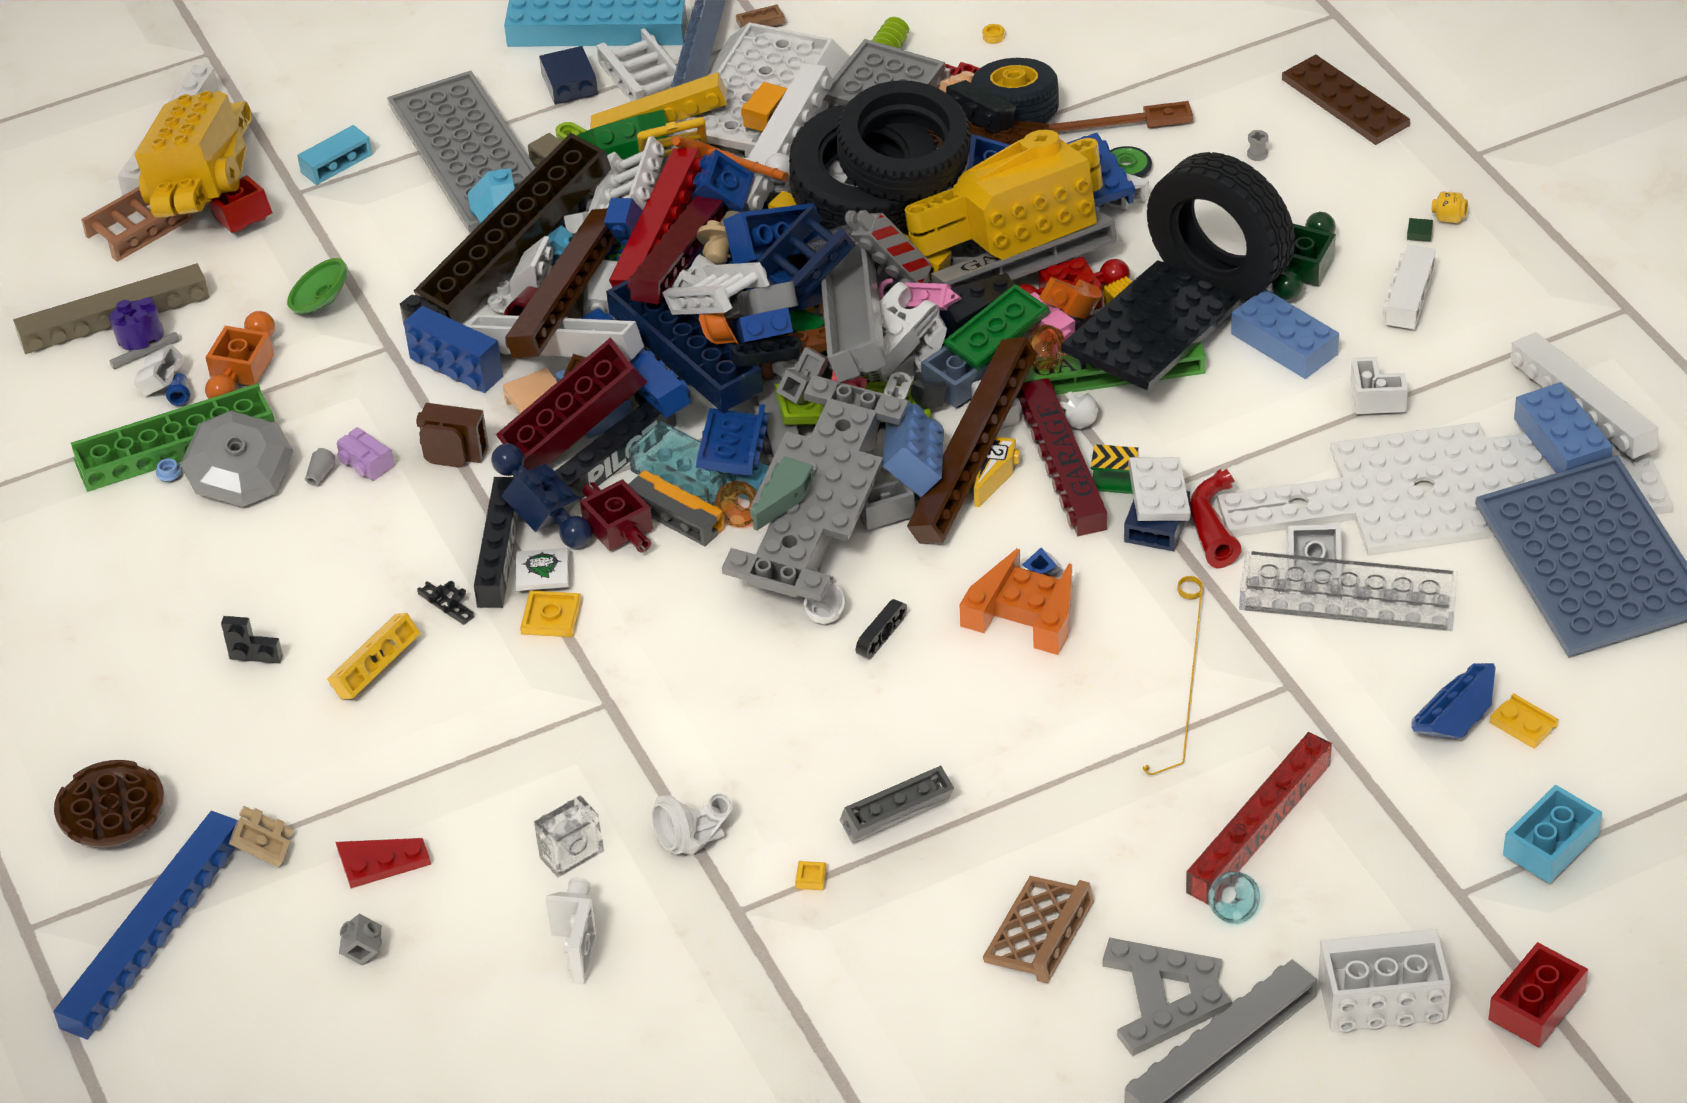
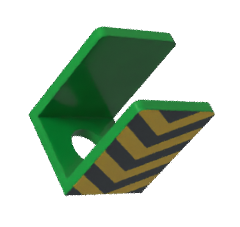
M1094 445L1091 469L1093 470L1092 478L1098 492L1133 494L1128 462L1129 457H1139V447Z

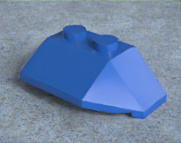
M1473 663L1467 668L1465 673L1458 675L1445 685L1412 719L1411 727L1413 731L1440 738L1459 739L1464 737L1475 722L1482 719L1483 714L1492 706L1496 669L1494 663Z

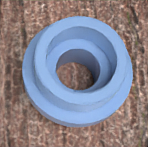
M163 459L157 464L156 476L159 480L173 481L181 474V467L174 459Z

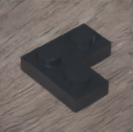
M223 616L221 626L229 659L281 663L283 654L279 638L253 636L248 617Z

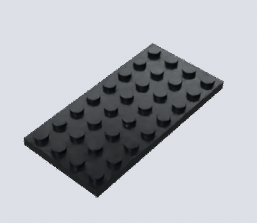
M1157 260L1062 343L1061 352L1148 391L1241 305V298L1235 296L1230 290H1223L1214 286L1210 281L1202 280L1187 271L1170 266L1167 262Z

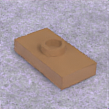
M778 4L737 14L736 22L740 28L749 22L771 27L785 23V16Z

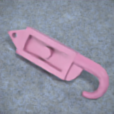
M892 278L885 279L878 285L879 301L884 297V288L888 284L893 283L894 280ZM905 282L911 291V300L905 309H913L923 301L929 300L939 306V310H947L948 306L962 299L951 290V286L948 284Z

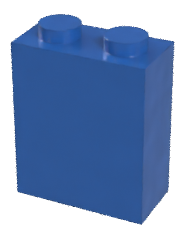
M788 307L730 320L733 335L738 344L793 332Z

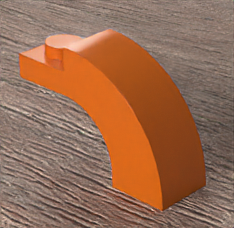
M1051 277L1039 298L1044 303L1062 309L1070 316L1085 319L1094 311L1102 297V292L1099 287L1080 279L1074 286Z

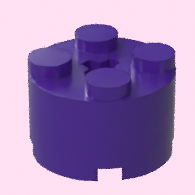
M150 297L131 302L130 300H122L116 304L117 308L110 314L109 320L117 344L119 346L122 345L125 350L146 348L149 346L148 342L153 339L157 342L164 335V328L156 304Z

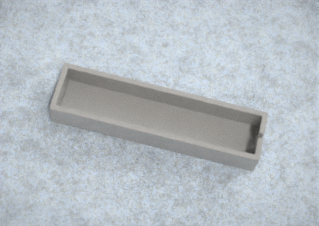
M855 242L856 246L821 282L828 360L838 382L853 380L860 375V372H876L886 366L875 262L871 258L872 256L858 245V242Z

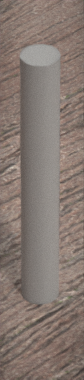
M176 332L168 334L157 342L154 340L148 343L149 346L146 348L132 350L109 360L110 365L115 369L179 341V336Z

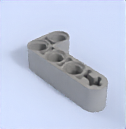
M793 281L751 289L736 295L741 317L798 306Z

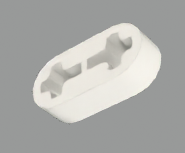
M903 372L891 374L883 394L906 400L910 392L911 377Z

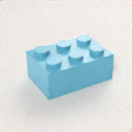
M1555 784L1505 833L1503 856L1550 884L1599 835L1602 811Z

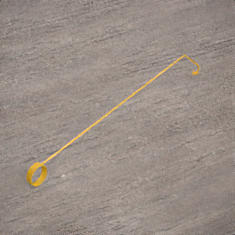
M1194 576L1182 577L1178 581L1177 587L1179 595L1185 599L1191 600L1200 597L1183 761L1154 773L1148 772L1150 769L1149 765L1143 766V770L1149 775L1181 765L1185 759L1203 589L1202 581ZM1183 582H1194L1199 585L1200 591L1195 594H1189L1182 591L1180 585Z

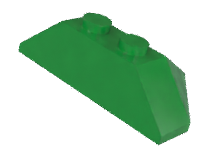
M663 109L592 128L577 134V136L603 149L607 156L616 152L621 159L625 160L639 153L637 140L639 132L666 126L668 121ZM668 135L656 137L655 139L658 140L667 138Z

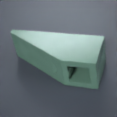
M783 456L780 464L774 466L769 484L763 486L759 503H755L752 507L750 517L753 518L754 530L758 531L804 499L813 482V465Z

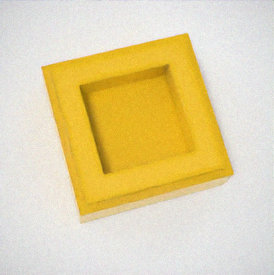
M798 861L795 880L796 889L824 890L827 871L826 862Z

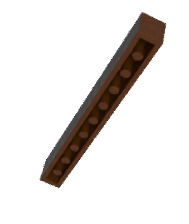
M608 208L592 209L505 336V343L510 350L512 358L540 356L611 249L616 238L604 224Z
M1026 337L1001 340L943 454L942 478L921 497L907 525V528L919 544L944 542L1038 355Z

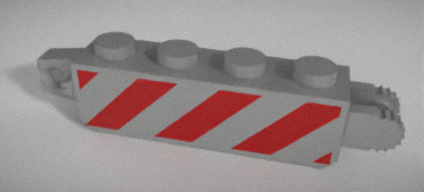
M861 210L858 213L855 211H848L846 213L845 220L852 229L851 236L858 242L861 248L865 249L872 256L871 258L885 269L888 275L892 276L897 282L933 283L928 275L931 269L930 261L883 213H868L866 210Z

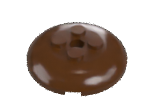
M108 760L95 763L75 773L73 780L66 787L60 788L54 802L55 819L61 831L76 843L98 848L119 846L140 837L155 824L164 806L165 795L163 785L153 770L142 768L134 761Z

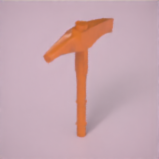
M680 136L672 138L673 145L678 148H699L702 158L704 155H709L717 149L741 166L753 171V173L772 177V179L784 182L788 179V173L778 168H772L759 164V162L735 156V154L728 151L720 150L717 147Z

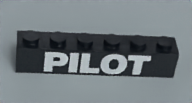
M645 401L556 469V475L572 489L573 493L579 498V502L585 497L583 488L586 484H589L592 489L593 487L590 485V482H595L597 486L601 485L677 426L675 413L665 418L648 401Z
M514 477L493 478L474 581L477 608H503L519 514L504 500L502 494L514 480Z

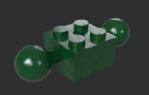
M1319 211L1311 214L1306 220L1305 226L1292 223L1295 234L1293 256L1287 268L1272 282L1273 293L1285 301H1292L1301 294L1303 282L1318 286L1335 256L1336 234L1334 233L1336 223L1334 218L1326 212Z

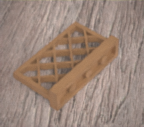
M1029 876L984 953V962L1036 974L1037 981L1048 984L1094 903L1090 882L1079 880L1075 886ZM1034 886L1046 890L1033 897L1030 894ZM1063 893L1071 894L1068 899L1057 902L1055 896ZM1051 899L1052 905L1038 909L1037 903ZM1029 906L1033 907L1034 912L1019 916L1020 910ZM1058 912L1059 916L1057 919L1047 923L1043 919L1046 915ZM1039 919L1041 925L1029 930L1026 929L1024 924ZM1018 926L1021 927L1023 932L1011 937L1007 936L1008 930ZM1046 932L1047 937L1044 940L1034 943L1031 939L1033 936ZM1025 939L1028 940L1030 945L1015 951L1013 944ZM1007 946L1011 951L1003 956L995 955L997 950ZM1034 952L1035 958L1032 963L1020 961V957Z

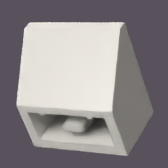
M544 236L523 253L509 282L512 301L528 286L539 288L552 269L554 250L553 247H550L549 237Z

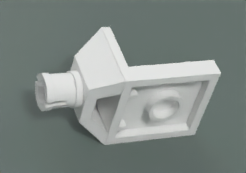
M574 877L569 880L567 892L546 895L545 900L551 936L566 937L564 952L569 954L567 970L572 972L573 983L585 984L597 933L592 900L588 895L590 883L584 878Z

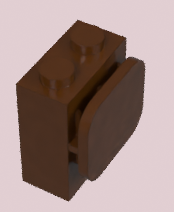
M425 403L422 412H419L417 415L416 424L417 427H420V445L423 457L429 463L451 467H461L465 461L482 463L489 448L483 410Z

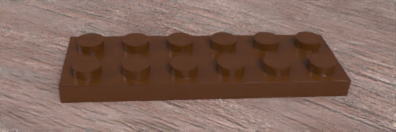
M1316 54L1282 72V80L1375 145L1410 126L1409 117Z

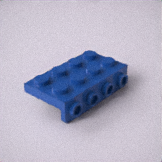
M1094 133L1067 142L1069 144L1084 138H1093L1098 141L1103 187L1093 192L1095 207L1122 197L1126 199L1128 204L1134 203L1135 186L1132 181L1127 180L1124 168L1119 167L1116 155L1110 153L1106 140H1102L1098 133Z
M760 404L758 415L728 410L722 413L718 409L709 408L697 456L696 468L706 471L728 472L732 475L752 476L754 466L759 467L760 454L762 453L763 441L765 440L766 428L768 426L769 413H765V405Z

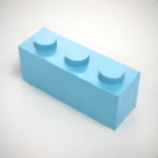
M352 125L298 154L300 172L315 185H318L372 155L370 138L355 125Z

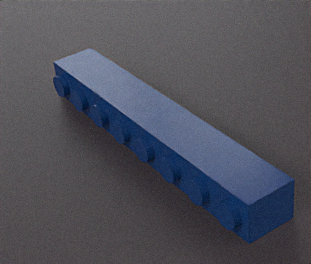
M599 307L580 318L614 320L611 314H605ZM643 347L636 357L631 360L647 381L637 392L665 418L691 403L688 397L690 390L683 379L679 381L673 370L668 371L662 360L657 361L651 350L646 351L645 347Z

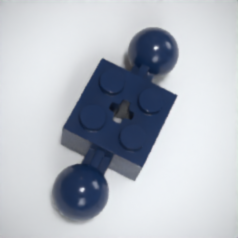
M510 443L499 445L493 451L491 457L492 466L501 475L514 476V480L502 494L504 500L534 532L557 523L560 526V538L566 546L573 549L586 546L592 537V527L585 518L568 514L579 500L572 489L546 463L527 470L523 466L524 455L519 447Z

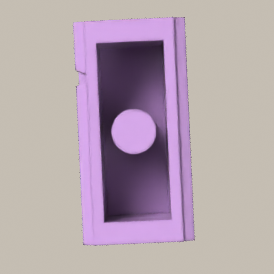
M358 427L350 431L348 435H344L337 440V456L344 465H351L360 476L365 475L375 481L382 476L383 472H388L395 465L392 450Z

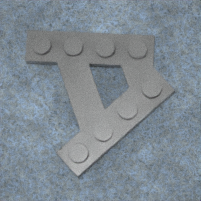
M1109 937L1103 956V967L1132 972L1141 1018L1117 1029V1037L1132 1056L1211 1019L1216 1014L1223 1013L1231 1007L1232 1000L1217 983L1222 967V959ZM1161 978L1189 983L1191 994L1167 1005Z

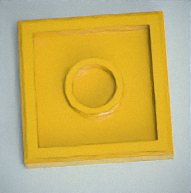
M529 591L520 627L521 634L573 637L582 600L581 593Z

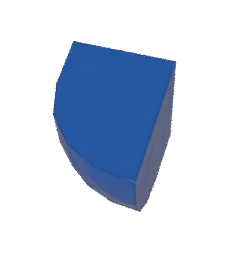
M1042 547L1022 564L1029 571L1047 576L1056 575L1063 570L1058 561Z

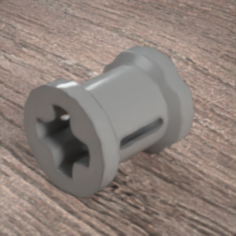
M1253 130L1248 134L1250 148L1247 150V156L1249 159L1262 161L1267 158L1268 150L1266 143L1268 142L1269 135L1266 132Z

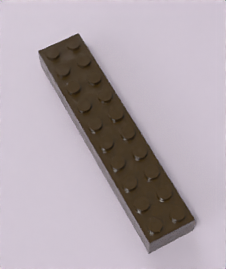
M570 133L413 290L415 295L424 298L428 304L437 305L442 308L448 318L461 323L518 265L523 253L546 236L611 170L606 152L579 136Z

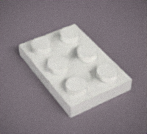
M1129 457L1128 467L1138 521H1189L1191 513L1180 457Z

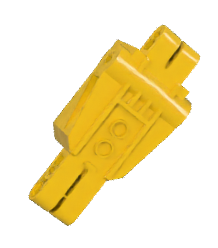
M203 91L198 95H181L163 105L134 154L141 171L139 176L140 193L144 202L150 205L152 215L155 218L201 212L206 202H211L212 198L220 197L221 193L238 190L246 152L243 135L252 117L247 101L230 103L228 95L221 91Z
M1038 130L1027 134L1024 139L1018 140L963 172L954 188L908 205L905 208L909 240L924 256H928L972 239L993 256L1004 260L1096 224L1093 192L1103 187L1098 141L1093 138H1084L1067 144L1053 130Z

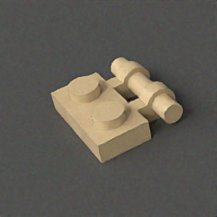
M243 805L239 812L241 817L236 822L229 844L279 867L283 863L290 843L288 839L292 835L293 829L284 825L285 822L280 819L273 820L263 815V811L257 808L252 810Z

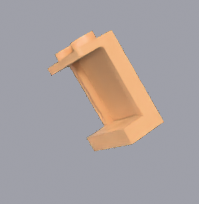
M548 368L541 369L503 384L504 400L507 405L512 404L520 414L555 385L557 381Z

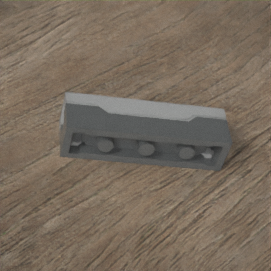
M940 765L844 807L839 821L853 844L948 802L954 787Z

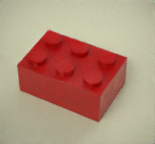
M1537 942L1491 997L1488 1020L1540 1047L1585 992L1588 969Z

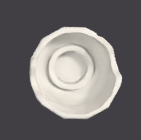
M829 583L821 602L805 597L803 604L805 614L811 620L820 624L836 621L844 608V593L837 585Z

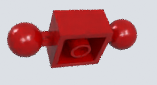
M1080 257L1039 270V289L1029 284L1018 286L1029 294L1036 292L1038 295H1041L1050 278L1054 277L1074 286L1080 279L1099 287L1102 292V284L1108 286L1121 278L1124 279L1125 276L1130 279V269L1123 260L1110 259L1102 265L1100 272L1093 273L1084 257ZM1102 297L1094 310L1102 308Z

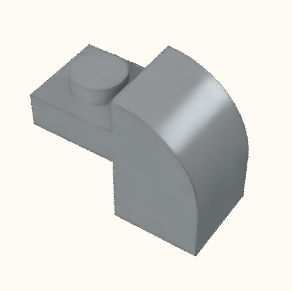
M805 347L795 369L785 371L776 392L796 404L807 402V400H804L805 389L812 375L821 377L828 363V357L810 347Z

